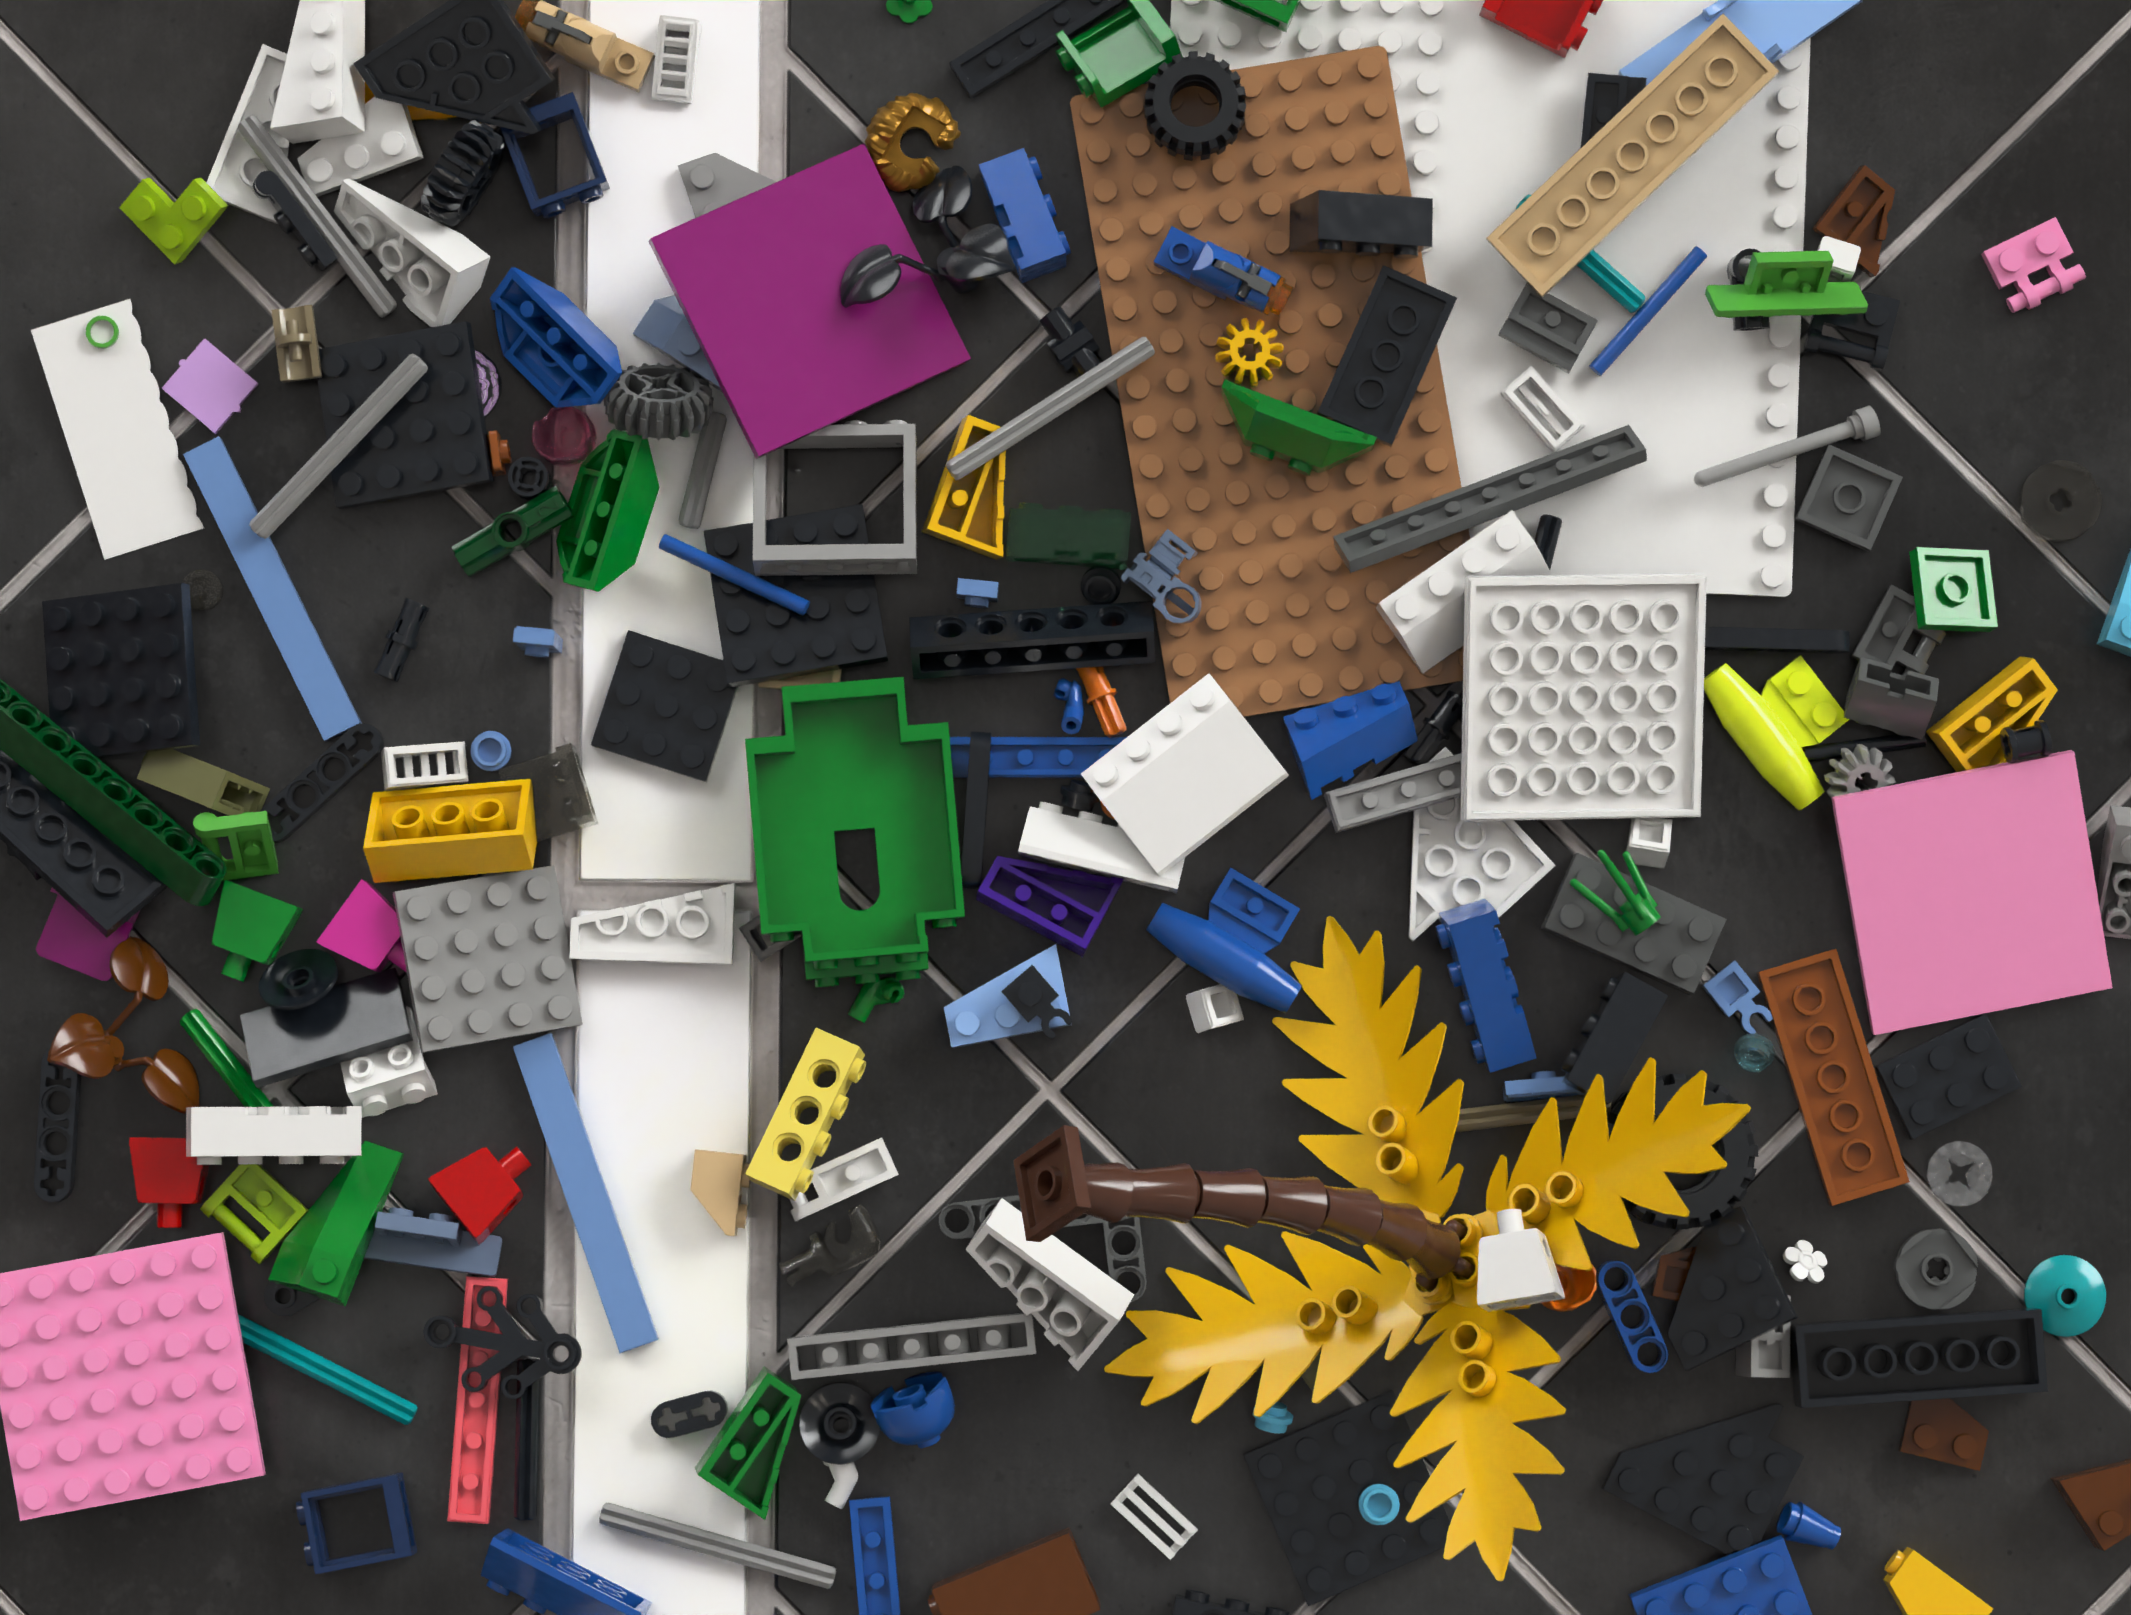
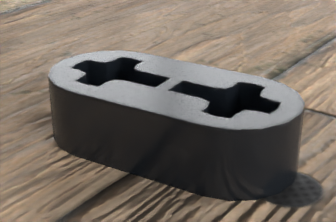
M713 1390L668 1400L659 1404L653 1410L651 1425L654 1431L664 1438H675L719 1425L726 1418L728 1403L723 1395ZM710 1397L712 1403H719L720 1410L715 1412V1420H709L708 1416L704 1414L693 1417L692 1409L703 1406V1398ZM665 1408H670L673 1414L686 1411L688 1419L675 1423L676 1430L669 1431L667 1425L661 1426L659 1423V1418L665 1414Z

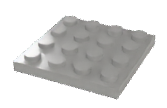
M554 865L393 892L421 1053L583 1025L572 961L569 959L570 950Z

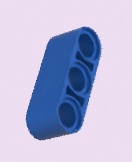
M1615 1260L1605 1261L1596 1270L1597 1290L1628 1360L1633 1367L1642 1372H1658L1667 1363L1668 1350L1634 1272L1624 1262ZM1618 1267L1624 1273L1625 1281L1621 1288L1612 1291L1606 1287L1604 1275L1610 1268ZM1628 1305L1637 1306L1642 1315L1639 1324L1632 1328H1627L1621 1321V1312ZM1651 1342L1657 1347L1658 1357L1651 1365H1643L1638 1360V1349L1644 1343Z

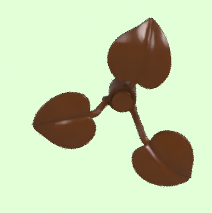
M130 936L113 949L110 956V971L116 983L123 990L134 993L133 1000L106 1031L103 1030L101 1023L89 1014L77 1013L69 1017L55 1034L47 1061L67 1067L82 1076L93 1079L105 1077L111 1072L112 1068L119 1072L127 1067L147 1066L142 1073V1082L150 1095L161 1104L186 1114V1107H199L198 1077L191 1062L181 1053L167 1048L157 1051L153 1060L147 1056L123 1060V1043L119 1038L113 1036L139 1005L143 996L151 1001H158L165 995L168 988V972L160 955L142 939Z

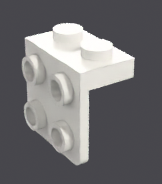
M406 1006L413 1041L340 1063L347 1095L353 1106H362V1118L377 1116L386 1110L402 1105L419 1103L425 1098L438 1094L435 1081L420 1050L414 1013L408 1006Z

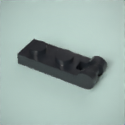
M271 171L259 173L252 185L254 194L258 198L268 199L277 210V213L273 215L274 219L287 235L293 232L302 244L297 249L310 267L317 265L321 271L333 264L338 257L279 177Z

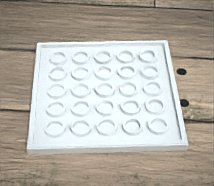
M1707 575L1465 576L1460 819L1463 821L1701 817Z

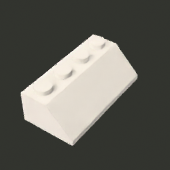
M1511 510L1380 601L1376 609L1420 672L1424 674L1464 646L1465 576L1552 575L1535 541L1513 510Z
M1040 802L1039 808L1030 806L1018 849L1019 856L1109 878L1111 876L1123 878V881L1177 893L1185 858L1162 876H1159L1119 824L1117 827L1102 824L1103 816L1079 811L1078 818L1062 814L1064 807L1051 803Z

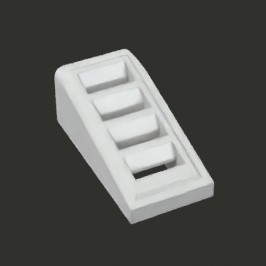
M669 15L659 16L652 100L692 104L701 24L698 19ZM669 30L688 32L689 39L668 37ZM667 47L688 49L687 56L666 53ZM664 65L686 66V72L664 70ZM664 79L685 82L684 89L663 87L662 81Z
M465 741L384 747L381 751L385 791L466 783L469 781ZM452 752L454 774L447 775L445 753ZM436 754L437 775L430 776L429 755ZM413 756H419L421 777H414ZM395 758L403 759L404 778H397Z

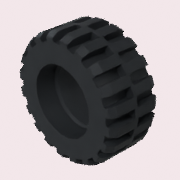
M1668 1074L1656 1076L1655 1120L1680 1087L1694 1077L1693 1075ZM1706 1078L1703 1106L1718 1103L1741 1104V1102L1735 1100L1729 1094V1090L1721 1085L1710 1082ZM1629 1091L1623 1093L1615 1101V1106L1607 1114L1609 1138ZM1745 1116L1729 1133L1715 1143V1150L1727 1162L1726 1168L1711 1171L1702 1182L1692 1188L1676 1190L1690 1211L1688 1217L1662 1214L1622 1198L1626 1210L1642 1222L1675 1230L1703 1227L1712 1224L1711 1221L1718 1217L1723 1218L1732 1211L1731 1208L1738 1201L1741 1202L1747 1194L1746 1188L1749 1182L1754 1180L1757 1170L1754 1168L1755 1157H1758V1145H1755L1753 1133H1756L1753 1122L1749 1121Z

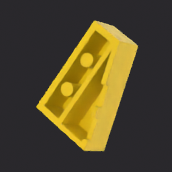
M967 415L961 420L947 461L991 434L1000 426ZM1006 450L959 480H955L951 476L945 465L922 532L995 560L1002 558L1004 545L1002 544Z
M2019 656L1929 728L1926 733L1956 772L2006 763L2007 761L2001 746L2000 731L2005 727L2015 730L2033 726L2034 722L2039 720L2058 689L2034 658Z

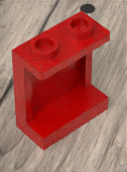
M1485 0L1479 16L1565 58L1570 48L1578 51L1588 31L1582 24L1588 12L1593 15L1597 14L1603 0Z

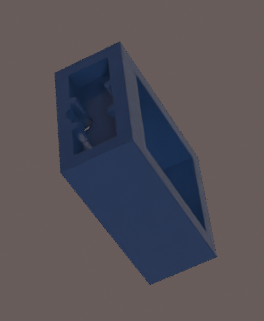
M573 92L531 107L529 110L542 128L541 130L573 119L595 176L592 180L539 199L517 139L530 134L500 127L535 217L542 214L544 218L557 216L566 211V205L579 200L581 204L597 201L604 196L603 191L610 189Z
M403 1472L300 1493L302 1501L296 1503L297 1516L300 1525H306L309 1541L304 1542V1554L307 1565H314L315 1575L408 1557L417 1553ZM383 1487L394 1547L329 1559L319 1500Z

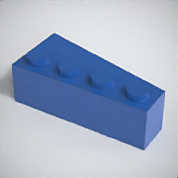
M1482 899L1440 912L1439 916L1442 924L1435 926L1442 949H1450L1453 963L1447 964V968L1454 988L1461 986L1465 1001L1458 1004L1465 1026L1472 1024L1476 1039L1470 1041L1476 1063L1484 1062V1066L1491 1073L1536 1059L1523 1008L1516 1001V998L1519 997L1517 984L1510 967H1506L1504 961L1509 956L1506 944L1498 927H1494V925L1500 924L1496 909L1486 899Z

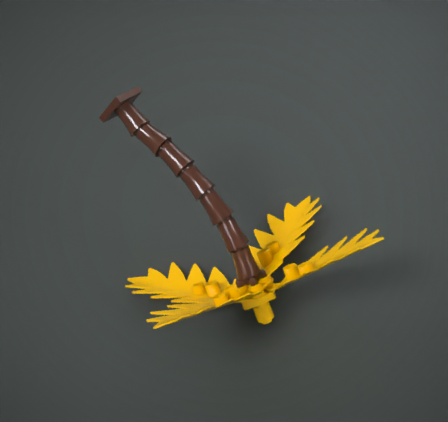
M1328 916L1326 918L1323 940V968L1296 961L1291 962L1290 967L1306 994L1335 1025L1274 1017L1272 1022L1296 1045L1325 1066L1346 1077L1284 1079L1282 1085L1301 1100L1336 1122L1362 1133L1357 1135L1299 1136V1141L1319 1160L1357 1188L1326 1186L1319 1178L1314 1176L1293 1178L1261 1176L1258 1170L1253 1168L1231 1171L1193 1170L1187 1163L1144 1169H1128L1125 1164L1118 1162L1087 1164L1083 1161L1078 1127L1063 1125L1013 1160L1026 1241L1042 1242L1080 1215L1086 1214L1110 1223L1118 1222L1123 1217L1165 1219L1184 1224L1188 1223L1192 1218H1204L1229 1222L1246 1228L1253 1227L1257 1223L1287 1228L1304 1235H1310L1316 1231L1323 1232L1357 1247L1363 1245L1364 1250L1380 1273L1367 1264L1321 1242L1287 1231L1282 1232L1281 1237L1311 1290L1293 1276L1262 1259L1231 1245H1226L1224 1251L1228 1255L1254 1304L1233 1291L1197 1275L1167 1267L1165 1270L1166 1274L1203 1321L1157 1310H1129L1126 1312V1317L1130 1319L1147 1339L1124 1351L1106 1365L1104 1370L1106 1373L1129 1377H1153L1141 1400V1405L1145 1407L1174 1395L1209 1371L1191 1419L1194 1424H1199L1222 1406L1263 1364L1254 1415L1261 1417L1281 1399L1309 1368L1320 1351L1321 1354L1312 1395V1402L1315 1404L1320 1403L1344 1384L1384 1344L1389 1336L1390 1339L1384 1358L1387 1361H1392L1417 1333L1424 1320L1423 1315L1437 1311L1424 1325L1414 1339V1342L1417 1345H1421L1437 1335L1443 1334L1434 1342L1406 1381L1390 1411V1415L1397 1417L1440 1396L1449 1394L1431 1411L1408 1440L1393 1466L1398 1469L1454 1444L1420 1490L1406 1516V1521L1412 1523L1464 1491L1447 1531L1443 1558L1451 1560L1469 1545L1476 1542L1482 1559L1495 1579L1501 1582L1505 1578L1510 1559L1515 1528L1534 1532L1541 1530L1534 1503L1514 1474L1561 1475L1565 1471V1468L1547 1448L1529 1433L1514 1425V1423L1564 1415L1566 1408L1551 1395L1525 1378L1509 1373L1557 1364L1561 1361V1357L1541 1335L1514 1315L1505 1312L1507 1310L1528 1309L1531 1305L1490 1312L1478 1306L1477 1281L1480 1238L1499 1234L1497 1212L1507 1209H1521L1524 1230L1537 1228L1544 1233L1554 1263L1562 1267L1585 1271L1592 1269V1264L1576 1221L1591 1232L1610 1241L1637 1249L1639 1241L1622 1198L1662 1214L1688 1217L1690 1211L1665 1172L1703 1174L1726 1168L1727 1162L1712 1145L1729 1133L1750 1112L1751 1107L1748 1104L1718 1103L1703 1106L1707 1073L1700 1070L1680 1087L1655 1121L1656 1060L1650 1057L1635 1079L1617 1116L1609 1138L1603 1077L1597 1074L1579 1110L1568 1139L1564 1158L1562 1157L1557 1100L1551 1097L1529 1133L1512 1171L1509 1185L1507 1157L1500 1155L1490 1177L1486 1192V1212L1474 1216L1465 1213L1455 1214L1448 1217L1441 1224L1440 1218L1444 1217L1451 1207L1464 1170L1463 1165L1457 1163L1441 1180L1459 1121L1464 1082L1461 1079H1457L1421 1112L1420 1110L1428 1095L1435 1074L1447 1026L1440 1022L1402 1056L1409 1037L1418 1000L1422 973L1421 967L1418 965L1414 966L1382 1006L1385 961L1381 932L1378 930L1374 931L1372 937L1359 954L1350 937L1335 918ZM1405 1260L1409 1264V1267L1402 1261Z

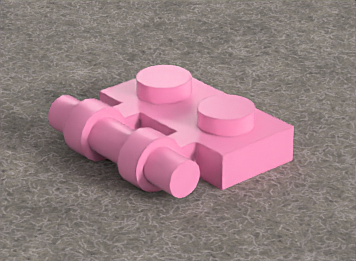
M2056 217L1981 254L1999 290L2012 283L2014 284L2018 293L2006 299L2012 313L2025 307L2030 310L2039 306L2042 299L2056 292L2060 294L2066 293L2073 289V284L2086 278L2080 264L2066 270L2060 260L2072 255L2074 252ZM2046 268L2050 278L2033 286L2028 276Z

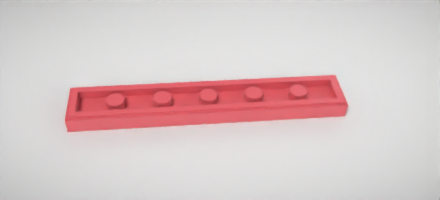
M466 1276L462 1327L502 1334L488 1311L479 1307L477 1294L484 1287H496L503 1294V1305L506 1308L508 1279ZM488 1291L484 1294L483 1301L485 1305L491 1307L496 1303L497 1297L494 1292ZM461 1344L447 1517L449 1522L490 1523L501 1371L490 1378L487 1386L478 1392L466 1390L462 1385L461 1378L465 1370L480 1366L500 1352L498 1350ZM472 1372L468 1377L469 1384L472 1387H478L481 1384V1375L478 1372Z

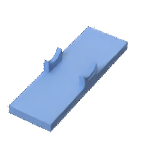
M1718 0L1703 9L1699 16L1620 69L1618 74L1620 76L1647 78V86L1722 14L1773 64L1860 4L1863 0Z

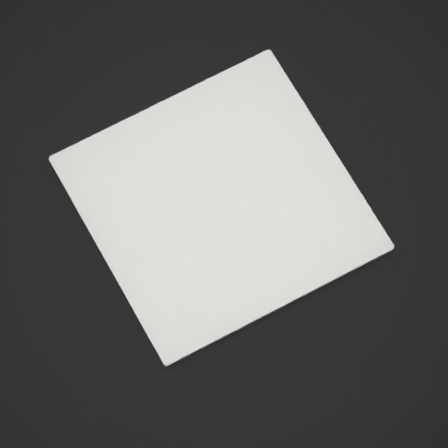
M1171 0L1170 29L1176 36L1182 56L1188 57L1189 52L1198 51V56L1206 57L1207 52L1215 55L1214 60L1221 62L1223 59L1229 63L1230 70L1374 46H1382L1387 50L1412 197L1433 198L1432 247L1421 251L1426 283L1457 297L1438 340L1437 347L1461 487L1553 453L1501 395V392L1530 366L1539 373L1585 425L1582 430L1576 433L1558 451L1627 425L1632 428L1646 448L1647 461L1513 511L1534 541L1542 515H1552L1562 520L1550 569L1552 575L1704 574L1707 575L1706 594L1787 597L1791 593L1796 456L1704 487L1695 484L1694 476L1701 470L1797 438L1801 315L1769 317L1770 328L1734 331L1733 318L1716 317L1706 298L1705 291L1708 285H1730V280L1727 276V265L1742 250L1750 248L1757 249L1760 252L1803 251L1811 38L1774 62L1773 65L1779 70V74L1593 249L1645 295L1644 303L1695 246L1702 249L1708 256L1603 375L1599 376L1589 365L1643 304L1634 313H1630L1576 265L1548 293L1597 319L1598 322L1571 371L1567 373L1498 336L1527 282L1486 238L1516 210L1517 205L1528 194L1532 195L1581 149L1588 73L1619 75L1620 69L1699 16L1703 9L1718 0H1603L1597 14L1593 15L1588 12L1582 24L1588 31L1578 51L1570 48L1565 58L1479 16L1485 0H1301L1287 32H1283L1214 0ZM1275 0L1283 5H1286L1288 0ZM1745 258L1741 259L1738 263L1739 273L1744 278H1746L1751 261ZM1528 379L1525 382L1527 387L1566 430L1572 427L1537 386ZM1517 389L1513 392L1550 435L1557 440L1560 436ZM1502 516L1469 528L1470 539Z

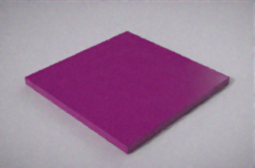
M864 143L656 235L648 241L756 459L967 363L971 359L930 275L906 264L899 263L901 267L900 280L896 287L885 297L871 303L855 304L847 308L841 303V282L848 265L855 256L871 246L885 244L891 249L892 256L902 254L924 264Z

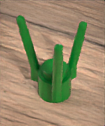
M1599 850L1597 853L1598 857L1627 899L1619 906L1623 914L1620 915L1578 880L1571 879L1570 885L1611 918L1622 932L1629 928L1637 936L1661 918L1655 909L1658 904L1650 895L1628 851L1623 852L1622 856L1639 891L1636 894L1633 893L1605 851Z

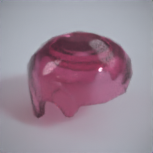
M575 407L551 408L542 420L535 421L532 426L531 442L542 458L555 466L571 467L583 462L596 445V427L587 413Z

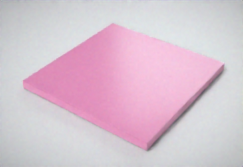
M2067 750L2052 753L2048 756L2017 760L2014 763L2006 762L1831 797L1870 1028L1873 1035L2113 988L2074 751Z

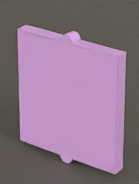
M204 338L186 360L181 359L179 361L180 367L162 389L212 432L217 434L234 413L241 412V404L259 384Z

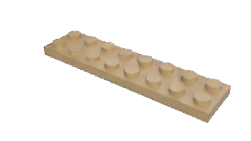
M1722 14L1499 225L1486 240L1543 298L1779 74V70Z

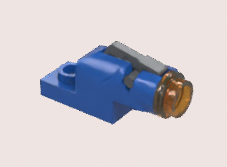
M1171 226L1153 262V265L1223 300H1226L1228 297L1266 315H1269L1271 312L1280 316L1294 288L1286 284V279L1281 277V275L1210 241L1205 243Z

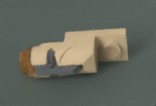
M523 0L515 14L516 20L531 41L564 56L566 62L638 93L640 92L655 58L654 53L617 38L616 33L542 0Z

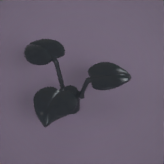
M952 166L940 171L930 184L919 188L913 200V212L916 217L923 223H932L938 220L939 226L950 245V248L943 250L937 258L938 269L935 270L902 254L892 256L891 249L885 244L871 246L855 256L843 275L840 298L845 308L855 304L871 303L888 295L900 280L901 267L899 263L934 277L937 282L945 279L958 293L970 292L982 279L992 278L1016 270L1008 238L999 226L984 224L971 229L964 235L960 246L949 229L947 217H956L965 212L972 198L971 179L962 167Z

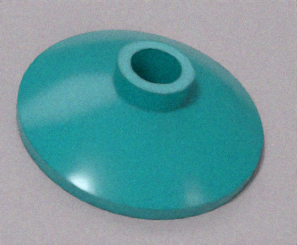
M2058 1255L2042 1261L2032 1270L2025 1284L2024 1302L2026 1308L2042 1310L2044 1331L2056 1336L2070 1337L2086 1332L2098 1322L2106 1304V1289L2099 1272L2090 1263L2076 1256ZM2067 1288L2073 1290L2075 1294L2074 1301L2070 1304H2065L2061 1299L2062 1292Z

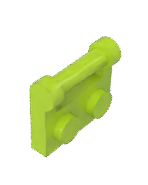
M240 1164L200 1208L208 1218L213 1216L252 1252L250 1257L259 1265L271 1255L308 1211L296 1197L260 1164ZM229 1196L233 1197L270 1232L264 1240L224 1205Z

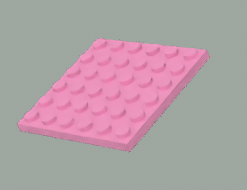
M224 1232L0 1273V1408L20 1521L266 1475Z

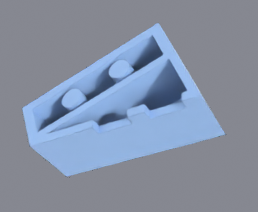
M1056 944L945 1006L944 1012L951 1047L957 1048L1043 1031L1041 1027L1042 1020L1038 1015L1028 1023L1001 992L1031 965L1037 969L1059 995L1051 1005L1055 1009H1062L1070 1015ZM1054 1017L1049 1022L1050 1029L1068 1026L1061 1017Z

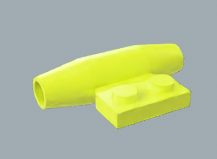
M1801 655L1794 658L1769 678L1761 695L1726 663L1704 678V691L1723 727L1770 785L1799 811L1825 792L1802 747L1820 744L1850 719L1844 718V710Z

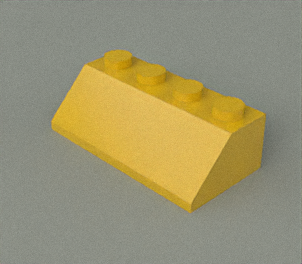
M531 779L373 792L363 850L374 883L533 870L537 836Z

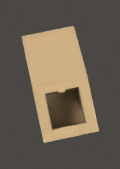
M695 1149L690 1190L725 1235L737 1236L738 1228L745 1229L748 1204H741L742 1188H750L751 1180L745 1175L750 1163H745L746 1155Z

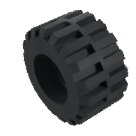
M1191 51L1188 57L1182 58L1181 54L1175 55L1169 64H1166V62L1162 63L1158 67V73L1152 75L1149 80L1144 105L1147 128L1149 133H1153L1157 145L1160 148L1165 146L1168 149V154L1174 157L1178 153L1184 155V160L1192 161L1193 157L1201 156V160L1210 159V154L1216 152L1219 155L1225 151L1229 143L1232 145L1237 139L1239 130L1242 129L1246 110V93L1244 86L1241 87V78L1236 71L1232 73L1229 69L1230 64L1222 59L1221 62L1214 60L1215 55L1206 52V57L1198 56V51ZM1191 86L1203 87L1209 90L1219 102L1217 117L1210 123L1198 127L1181 123L1171 111V101L1177 92Z

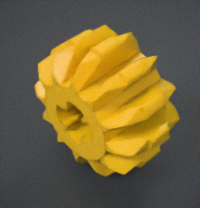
M1242 318L1241 332L1235 326L1229 324L1226 326V332L1231 339L1225 337H1218L1216 344L1227 351L1215 354V360L1220 363L1229 362L1221 370V374L1224 377L1229 376L1234 371L1238 372L1235 377V384L1241 385L1245 375L1249 376L1251 387H1257L1258 373L1269 382L1273 379V374L1267 366L1278 369L1282 366V361L1272 355L1283 352V344H1269L1276 338L1278 332L1276 329H1271L1263 335L1261 332L1265 322L1261 319L1257 321L1255 330L1249 329L1248 319ZM1252 344L1253 350L1258 348L1260 351L1256 353L1255 360L1252 362L1245 361L1246 355L1242 358L1239 356V353L1243 352L1244 345Z

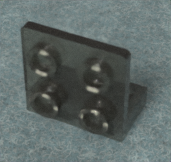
M571 743L556 747V752L502 768L498 772L501 781L531 779L537 842L599 824L577 749Z

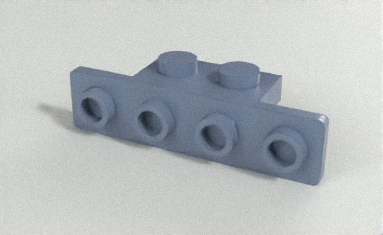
M396 1207L389 1208V1213L377 1212L375 1231L364 1259L495 1277L497 1275L502 1247V1238L500 1236L489 1235L479 1245L470 1233L462 1231L459 1223H454V1217L449 1215L430 1213L429 1219L413 1217V1211Z

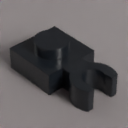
M1033 965L1001 991L1028 1023L1038 1015L1042 1020V1030L1050 1039L1056 1037L1055 1033L1049 1028V1022L1052 1018L1061 1017L1068 1026L1072 1023V1019L1066 1011L1055 1009L1051 1005L1059 995Z

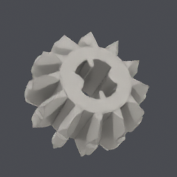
M1857 744L1853 753L1847 748H1841L1843 759L1840 762L1836 759H1830L1829 764L1835 771L1824 775L1825 781L1832 785L1827 790L1829 797L1885 787L1896 783L1895 778L1888 774L1893 768L1892 763L1886 758L1882 759V752L1877 748H1871L1868 751L1867 747L1863 744ZM1864 773V779L1860 780L1862 779L1861 774ZM1857 777H1858V778H1859V779H1858L1859 784H1858V785H1855V781H1856V779H1857Z

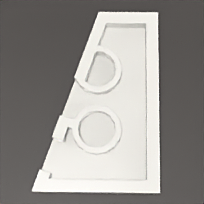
M374 96L365 104L364 133L321 139L297 159L304 181L316 197L340 189L343 180L347 178L360 182L424 157L407 105L379 99Z

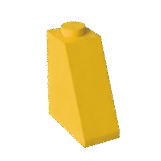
M1906 1547L1903 1553L1897 1550L1885 1565L1884 1570L1888 1574L1883 1580L1903 1615H1989L1993 1610L1991 1606L1909 1547Z

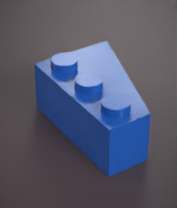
M1022 148L979 164L981 178L1000 228L1008 238L1010 252L1021 283L1067 267L1066 255L1070 254L1071 250L1064 232L1057 231L1052 219L1057 216L1049 193L1042 194L1037 182L1043 179L1035 156L1028 158L1025 149Z

